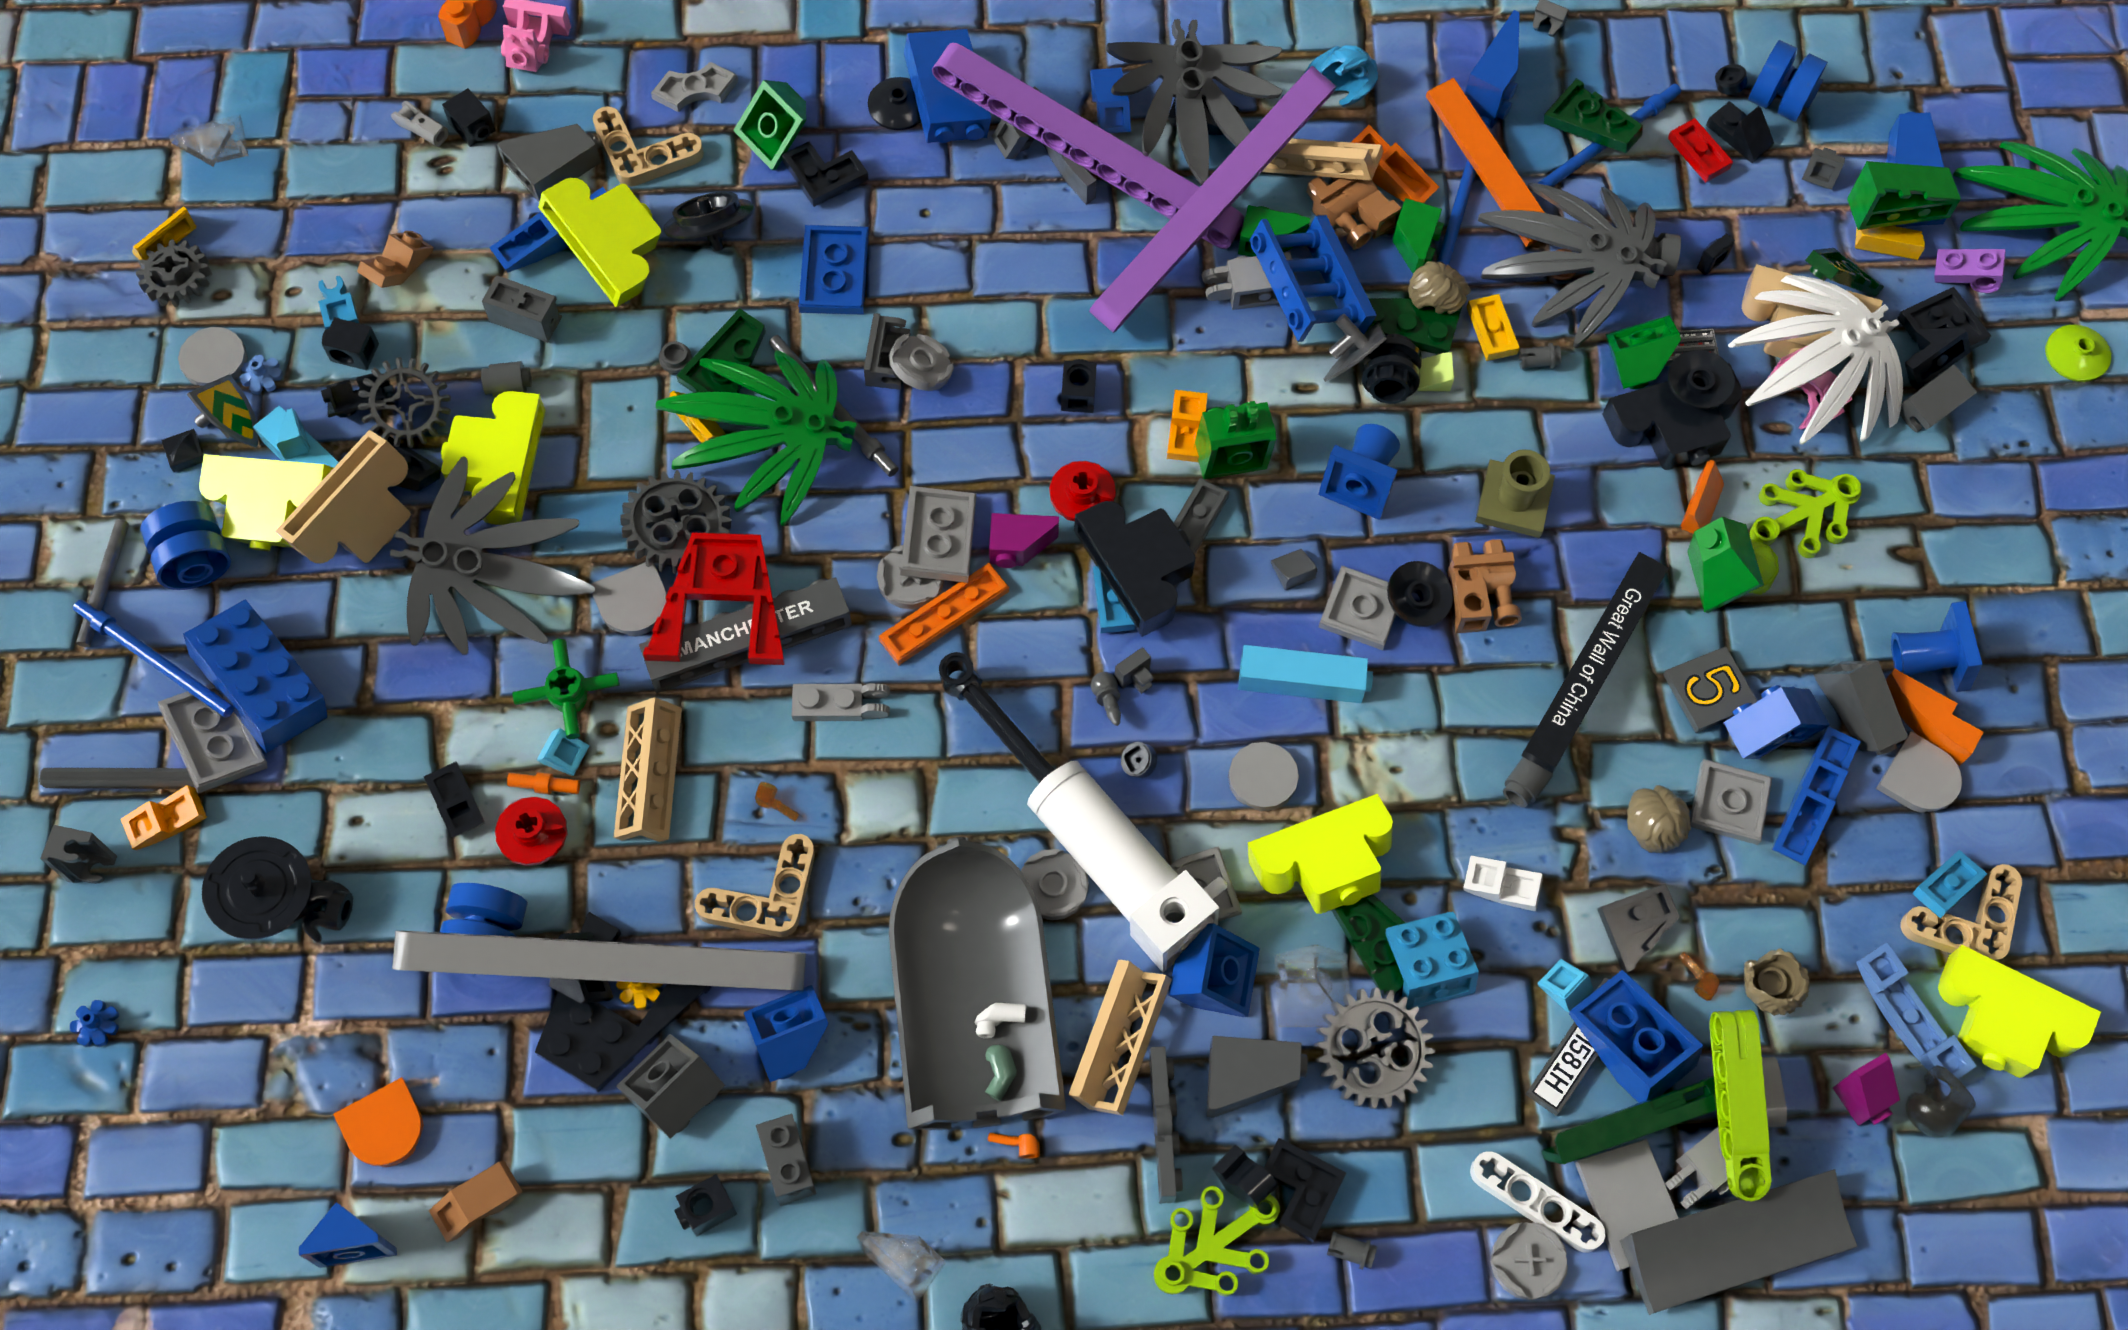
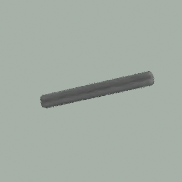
M43 768L40 771L39 778L40 785L45 788L181 789L186 785L195 788L187 768Z

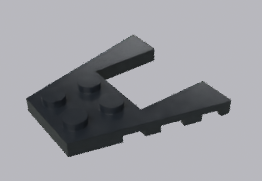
M591 912L587 914L581 932H592L595 941L616 942L621 935L618 928ZM666 984L639 1026H636L598 1002L579 1003L558 991L535 1053L591 1089L599 1092L634 1060L633 1057L646 1045H651L676 1018L679 1019L690 1009V1005L703 993L706 994L711 989V986Z

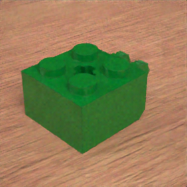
M1249 401L1239 407L1231 404L1226 405L1225 409L1215 407L1207 412H1202L1194 447L1196 445L1199 455L1198 462L1204 480L1266 470L1268 468L1276 443V430L1268 403L1256 404L1255 401Z

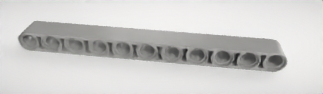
M395 931L392 969L803 990L806 953Z

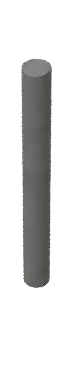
M121 519L115 520L89 600V604L98 611H101L129 527V523ZM85 618L83 619L76 644L88 648L91 645L95 630Z

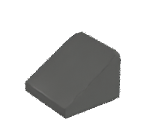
M1302 549L1271 560V564L1284 590L1316 578L1318 569Z

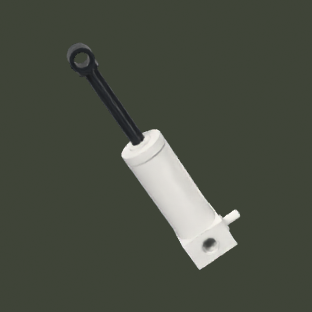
M954 652L946 655L941 660L939 674L945 692L950 696L957 697L959 700L965 699L1036 779L1039 785L1028 798L1027 805L1130 922V936L1162 973L1174 964L1179 955L1207 924L1214 923L1218 925L1219 906L1213 899L1227 888L1226 881L1222 877H1217L1203 889L1187 870L1178 875L1078 761H1070L1056 770L1047 762L981 687L983 680L974 671L973 663L966 654ZM960 670L966 673L960 679L949 677L954 671Z

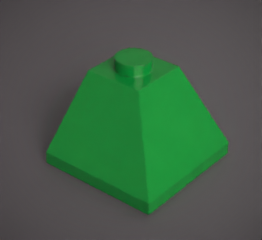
M763 80L733 131L771 170H776L782 161V154L789 150L807 120L806 101L787 82Z
M1670 315L1606 334L1623 389L1628 387L1630 389L1645 387L1649 384V381L1656 380L1681 340L1680 333Z
M1721 517L1694 531L1687 553L1704 612L1709 613L1764 585L1746 524Z

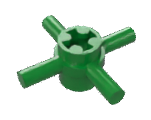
M557 639L552 642L556 668L548 674L545 686L514 691L512 696L515 705L548 699L554 707L563 713L566 738L576 739L580 737L577 712L584 708L587 703V693L589 691L620 686L618 673L615 672L584 678L578 670L570 667L566 640ZM568 688L569 693L562 695L561 689Z

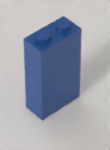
M967 29L907 33L904 57L927 143H947L949 141L968 139L978 140L988 136L992 119L990 112L939 82L932 73L933 66L950 43H958L973 52Z

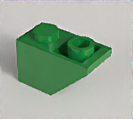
M1405 198L1392 242L1413 274L1419 267L1428 261H1432L1436 248L1430 246L1432 240L1439 242L1444 223L1439 222L1441 208Z
M1248 205L1240 236L1238 254L1249 257L1256 256L1249 240L1261 219H1267L1274 234L1280 235L1306 233L1309 228L1310 218L1297 213L1271 210L1264 206ZM1282 247L1281 249L1283 252H1286L1293 247Z

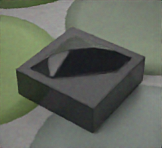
M1726 233L1721 238L1709 243L1702 253L1697 269L1704 275L1709 274L1727 259L1735 240Z
M194 429L161 440L173 472L203 463L204 452L198 434Z

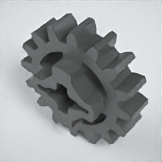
M174 239L169 241V246L167 247L157 243L158 250L156 252L146 251L149 257L148 260H139L138 263L142 269L136 271V275L140 280L138 284L152 302L158 300L161 306H165L168 301H171L174 307H178L179 301L182 299L189 304L191 303V295H203L199 289L201 286L209 287L210 283L206 277L212 275L208 266L210 263L197 245L190 247L186 240H183L180 246H177Z

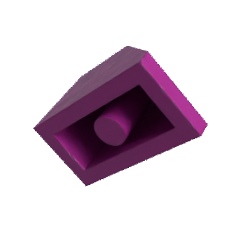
M992 513L989 545L990 564L1001 568L1024 566L1059 537V516Z
M1886 1052L1856 1069L1832 1087L1858 1126L1869 1119L1873 1125L1878 1124L1893 1114L1889 1107L1900 1101L1891 1060Z

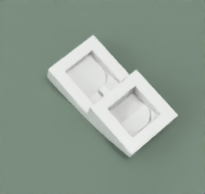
M1470 856L1463 889L1468 893L1494 902L1536 911L1543 874L1509 868L1504 861Z

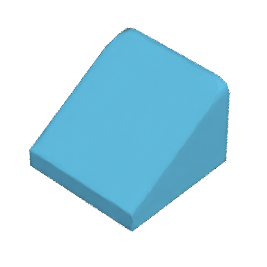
M292 408L287 409L276 440V445L285 459L309 453L310 450L304 426L296 411Z
M558 728L550 734L537 761L574 776L590 745L578 738L567 739L565 730Z
M1562 959L1538 982V986L1567 1012H1570L1572 1008L1593 992L1589 975Z

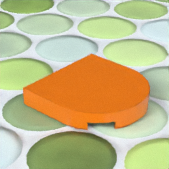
M403 1077L333 1113L350 1151L359 1160L372 1166L391 1167L409 1158L416 1149L415 1147L420 1140L424 1126L421 1112Z

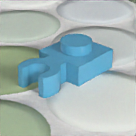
M340 275L336 276L337 285L333 289H327L323 280L318 283L319 289L325 298L318 301L325 329L330 328L334 317L360 324L354 299L350 292L346 293V285Z

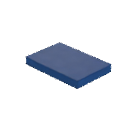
M805 225L799 313L864 315L869 227Z

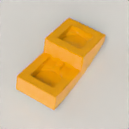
M1175 390L1167 459L1198 462L1199 455L1196 445L1194 447L1202 412H1206L1208 393Z
M186 785L159 803L146 802L121 818V822L131 848L139 850L183 832L206 819L207 816L196 788Z

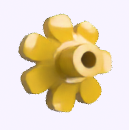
M621 981L616 983L617 988L623 990L619 996L620 1000L625 1005L630 1004L634 1000V1006L637 1010L646 1009L647 999L654 1003L660 995V992L655 988L663 985L660 983Z

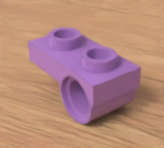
M1938 249L1935 283H1970L1971 288L1977 292H1995L2000 289L2001 283H2003L2006 249Z

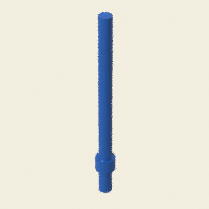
M1673 84L1662 93L1652 95L1644 101V106L1631 114L1630 117L1641 123L1650 116L1658 115L1665 110L1666 104L1681 94V88L1677 84ZM1593 142L1539 181L1538 184L1554 187L1606 149L1607 146Z
M1481 116V119L1489 129L1491 119ZM1468 159L1437 262H1443L1448 265L1451 261L1476 175V171Z
M82 599L74 604L73 610L88 620L90 626L101 635H109L224 718L229 717L233 713L234 706L116 624V619L106 611H98Z

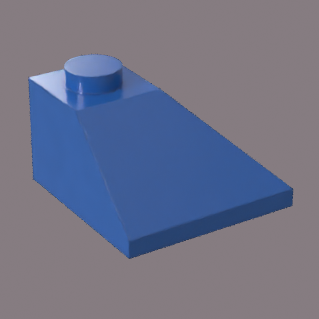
M1214 923L1207 924L1175 960L1168 996L1193 1008L1248 1017L1260 948Z
M812 985L744 1012L770 1082L790 1078L797 1071L805 1069L829 1024Z

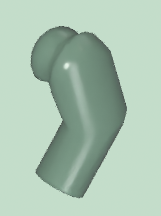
M992 1045L987 1049L985 1057L987 1061H990L995 1076L985 1093L1000 1102L1014 1080L1017 1069L1012 1053L1006 1046Z

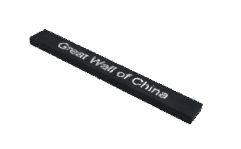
M1638 552L1524 749L1522 757L1551 773L1554 772L1669 567Z

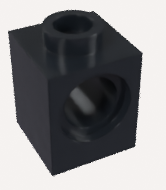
M469 88L442 104L448 123L469 147L485 140L496 131L490 112Z
M335 317L330 328H327L322 336V346L331 362L366 371L379 345L371 326Z
M1084 359L1064 360L1061 411L1094 413L1097 362H1088ZM1075 382H1082V383H1084L1085 385H1083V386H1076V385H1074L1073 383H1075Z
M717 1174L675 1196L680 1207L676 1208L674 1212L682 1228L686 1230L691 1227L696 1236L737 1215ZM699 1200H712L713 1206L708 1214L703 1216L694 1214V1206Z

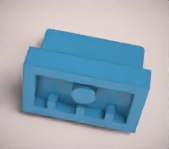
M1447 912L1386 929L1387 940L1404 980L1402 997L1408 998L1405 1006L1407 1010L1475 993L1479 970L1454 912Z

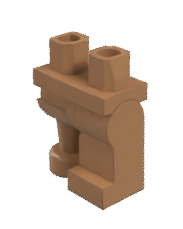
M1317 176L1308 183L1306 192L1314 202L1312 212L1316 216L1327 215L1332 226L1338 224L1348 234L1346 241L1353 250L1361 248L1371 237L1376 239L1397 224L1402 208L1394 199L1389 202L1371 180L1330 177L1334 182L1328 185L1322 177ZM1352 215L1361 223L1360 225L1356 223Z
M1501 539L1485 542L1483 545L1484 554L1473 555L1472 545L1469 542H1458L1453 546L1451 563L1447 573L1453 592L1456 633L1487 630L1492 617L1488 594H1494L1498 607L1493 611L1496 626L1510 627L1520 623L1522 620L1520 608L1512 604L1511 587L1516 577L1513 565L1515 562L1513 552L1506 551Z

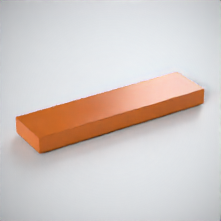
M987 563L969 575L968 583H957L878 636L879 641L899 666L1009 593V586L992 565Z

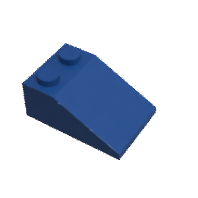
M1516 10L1509 16L1470 73L1465 90V95L1479 116H1486L1491 119V129L1499 118L1502 120L1506 118L1512 106V103L1509 101L1518 87V83L1514 81L1518 71L1520 12Z
M1623 970L1569 1012L1571 1018L1616 1081L1638 1103L1661 1096L1692 1071L1698 1064L1704 1046Z

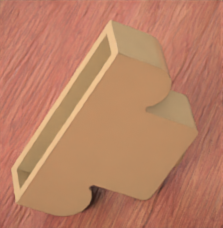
M1756 264L1747 281L1742 300V311L1745 316L1753 321L1761 322L1770 319V323L1803 315H1833L1799 306L1755 299L1759 293L1766 291L1792 290L1809 292L1781 282L1785 276L1792 274ZM1848 291L1857 297L1871 313L1882 306L1883 300ZM1827 331L1805 337L1767 342L1764 345V352L1768 355L1782 358L1832 332Z
M368 430L275 532L295 550L314 563L322 564L332 559L337 552V543L341 544L347 551L364 563L370 562L383 546L392 540L396 531L411 516L410 511L388 491L389 486L393 487L400 484L406 477L408 464L405 458L387 440Z

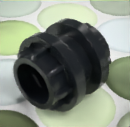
M1400 334L1385 335L1386 340L1364 358L1365 367L1362 373V384L1372 395V398L1382 403L1395 404L1405 401L1407 397L1417 391L1420 384L1419 370L1422 363V354L1419 348L1412 343L1411 339Z

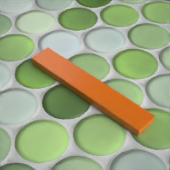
M1453 77L1427 91L1426 98L1502 211L1524 210L1545 213L1455 78ZM1518 235L1526 247L1537 242V240Z

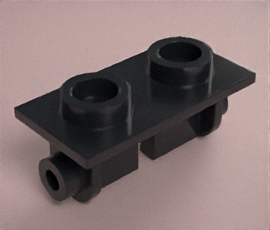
M373 374L357 377L358 390H353L350 379L326 385L327 389L321 390L324 402L328 403V417L338 416L343 418L355 414L359 410V404L369 402V398H362L358 395L361 390L367 392L371 390V387L363 383L364 378L375 382L377 377ZM387 380L380 387L376 400H384L394 396V388L390 380Z

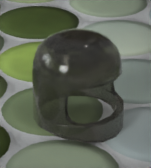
M1936 1065L1924 1076L1925 1092L1923 1094L1911 1093L1907 1099L1905 1110L1910 1122L1919 1131L1930 1137L1944 1138L1956 1131L1975 1109L1976 1103L1966 1087L1950 1071ZM1934 1078L1940 1079L1950 1086L1951 1091L1948 1096L1939 1090Z

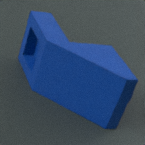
M1122 67L1090 70L1092 101L1097 104L1098 127L1108 133L1131 132L1128 95H1113L1111 92L1112 86L1123 77Z

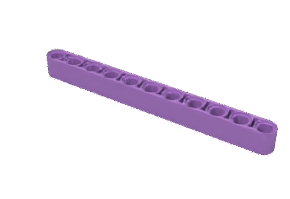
M950 43L932 68L934 77L945 86L1076 164L1083 166L1086 170L1169 219L1200 188L958 43ZM1230 206L1205 233L1202 239L1218 248H1229L1243 226L1244 216L1236 208Z
M1311 66L1101 294L1089 312L1111 332L1115 333L1319 110L1337 86L1314 66Z

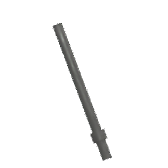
M779 335L773 336L769 341L770 346L775 351L779 350L793 358L807 373L816 391L815 375ZM837 400L833 413L834 417L840 422H856L855 433L852 437L861 445L862 453L870 461H875L889 477L894 476L899 468L884 452L885 447L877 438H871Z

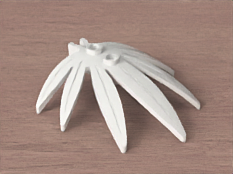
M1787 275L1781 282L1809 292L1792 290L1766 291L1759 293L1755 297L1757 300L1779 302L1833 315H1803L1775 321L1739 336L1729 343L1728 347L1734 348L1788 340L1827 331L1832 333L1809 344L1780 366L1746 401L1747 406L1761 403L1798 388L1826 373L1850 356L1851 360L1836 377L1800 438V444L1803 445L1816 435L1843 408L1859 385L1868 361L1870 362L1860 441L1863 442L1870 436L1876 424L1884 398L1885 387L1889 428L1897 424L1902 405L1903 377L1897 351L1887 333L1900 323L1897 319L1892 322L1886 320L1881 323L1880 319L1889 310L1886 305L1871 313L1857 297L1845 289L1827 281L1796 275Z

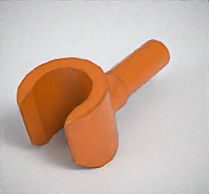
M990 1132L988 1135V1142L1012 1147L1019 1146L1020 1158L1034 1159L1040 1156L1039 1142L1032 1134L1012 1137Z

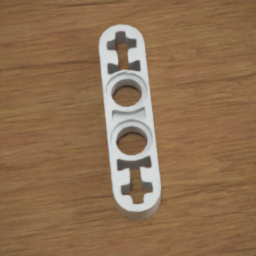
M1486 1151L1479 1154L1472 1162L1470 1174L1473 1181L1479 1187L1534 1223L1543 1224L1557 1234L1560 1240L1580 1252L1589 1253L1596 1250L1604 1242L1605 1228L1602 1222L1501 1155ZM1489 1161L1495 1165L1493 1171L1502 1178L1507 1172L1512 1174L1505 1182L1503 1189L1497 1187L1502 1181L1495 1175H1491L1487 1179L1482 1175L1484 1169L1479 1165L1480 1163L1486 1165ZM1516 1181L1526 1183L1531 1190L1530 1199L1527 1201L1516 1200L1511 1193L1512 1183ZM1554 1202L1562 1208L1564 1216L1561 1222L1553 1223L1545 1217V1204ZM1572 1214L1577 1217L1572 1224L1581 1229L1587 1225L1593 1229L1591 1235L1595 1238V1241L1590 1239L1586 1243L1580 1239L1582 1233L1573 1226L1568 1230V1233L1563 1230V1227L1571 1220Z

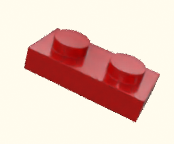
M1696 118L1670 131L1667 139L1705 183L1731 169L1733 164L1731 158Z

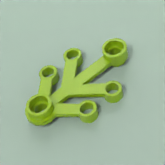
M1800 469L1792 470L1787 476L1785 484L1789 490L1781 489L1773 483L1765 484L1758 495L1762 504L1773 506L1780 502L1796 506L1797 508L1775 520L1770 517L1758 518L1750 528L1749 535L1751 540L1754 539L1757 542L1770 546L1775 542L1780 532L1807 519L1805 536L1797 548L1799 554L1804 558H1813L1821 548L1819 535L1824 509L1833 504V521L1826 528L1824 535L1827 541L1833 544H1839L1848 534L1846 520L1849 506L1854 505L1862 493L1861 484L1853 475L1842 474L1835 476L1832 480L1806 474V472ZM1792 478L1800 479L1801 484L1795 483ZM1807 487L1824 492V494L1813 497L1797 492ZM1839 489L1845 490L1847 494L1842 493ZM1769 491L1773 493L1775 497L1770 498L1766 495L1765 492ZM1831 529L1838 530L1841 536L1835 535ZM1758 532H1764L1767 538L1761 536ZM1804 544H1811L1814 550L1807 549Z
M1216 1186L1205 1188L1200 1197L1203 1209L1197 1248L1184 1257L1186 1232L1192 1226L1193 1215L1186 1208L1175 1209L1170 1217L1172 1234L1168 1256L1161 1258L1154 1269V1281L1157 1287L1164 1293L1171 1295L1182 1293L1188 1286L1217 1291L1219 1295L1224 1297L1233 1295L1238 1288L1236 1275L1229 1271L1221 1272L1218 1276L1194 1271L1195 1268L1205 1261L1245 1268L1250 1273L1256 1275L1263 1273L1269 1265V1257L1263 1250L1254 1249L1248 1253L1226 1249L1225 1247L1255 1225L1269 1226L1273 1224L1280 1212V1206L1276 1198L1269 1195L1263 1201L1270 1204L1272 1208L1270 1214L1264 1215L1259 1212L1258 1208H1253L1249 1205V1211L1214 1235L1217 1212L1223 1203L1224 1195ZM1210 1192L1215 1193L1219 1198V1202L1215 1205L1208 1204L1205 1200L1206 1194ZM1183 1214L1188 1218L1189 1223L1184 1227H1180L1174 1221L1175 1216ZM1254 1255L1260 1256L1264 1261V1266L1262 1268H1254L1250 1263V1258ZM1171 1267L1178 1269L1180 1278L1175 1281L1169 1280L1166 1276V1270ZM1224 1277L1230 1278L1233 1282V1288L1229 1291L1223 1290L1219 1285L1220 1279Z

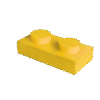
M1496 294L1468 300L1466 308L1486 361L1517 355L1520 347L1500 295Z

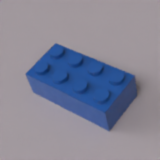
M246 599L183 633L189 656L214 685L222 698L234 706L233 712L266 753L328 717L322 693Z

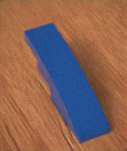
M601 187L590 195V199L593 200L607 191L604 187ZM541 211L489 248L507 273L545 259L569 246Z
M1829 726L1825 728L1772 847L1773 851L1804 866L1807 864L1836 804L1835 799L1849 772L1847 770L1861 741Z

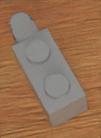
M1283 252L1287 260H1292L1291 252ZM1239 256L1227 260V266L1207 269L1201 274L1205 284L1224 283L1208 287L1205 291L1207 299L1211 301L1230 299L1232 310L1279 304L1257 256Z
M1718 1127L1676 1160L1682 1170L1665 1183L1669 1190L1681 1185L1685 1178L1689 1176L1698 1187V1189L1692 1190L1683 1197V1201L1680 1202L1685 1209L1689 1208L1702 1196L1706 1197L1715 1190L1722 1195L1729 1189L1726 1162L1720 1148Z

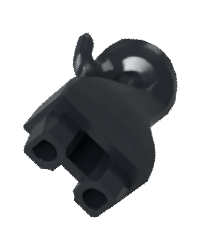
M312 880L310 899L303 913L296 921L304 917L302 921L304 931L316 943H320L322 936L316 927L341 930L351 915L353 896L340 883L331 880ZM327 903L325 911H313L317 907Z

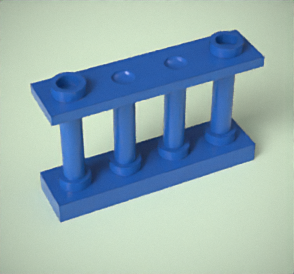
M1327 215L1315 216L1306 233L1280 235L1274 234L1267 219H1261L1249 240L1251 248L1263 268L1297 341H1304L1314 324L1335 322L1343 314H1346L1355 326L1365 334L1377 315ZM1307 246L1313 258L1287 260L1281 248ZM1319 271L1325 283L1299 285L1294 273ZM1332 296L1338 309L1312 311L1306 298Z

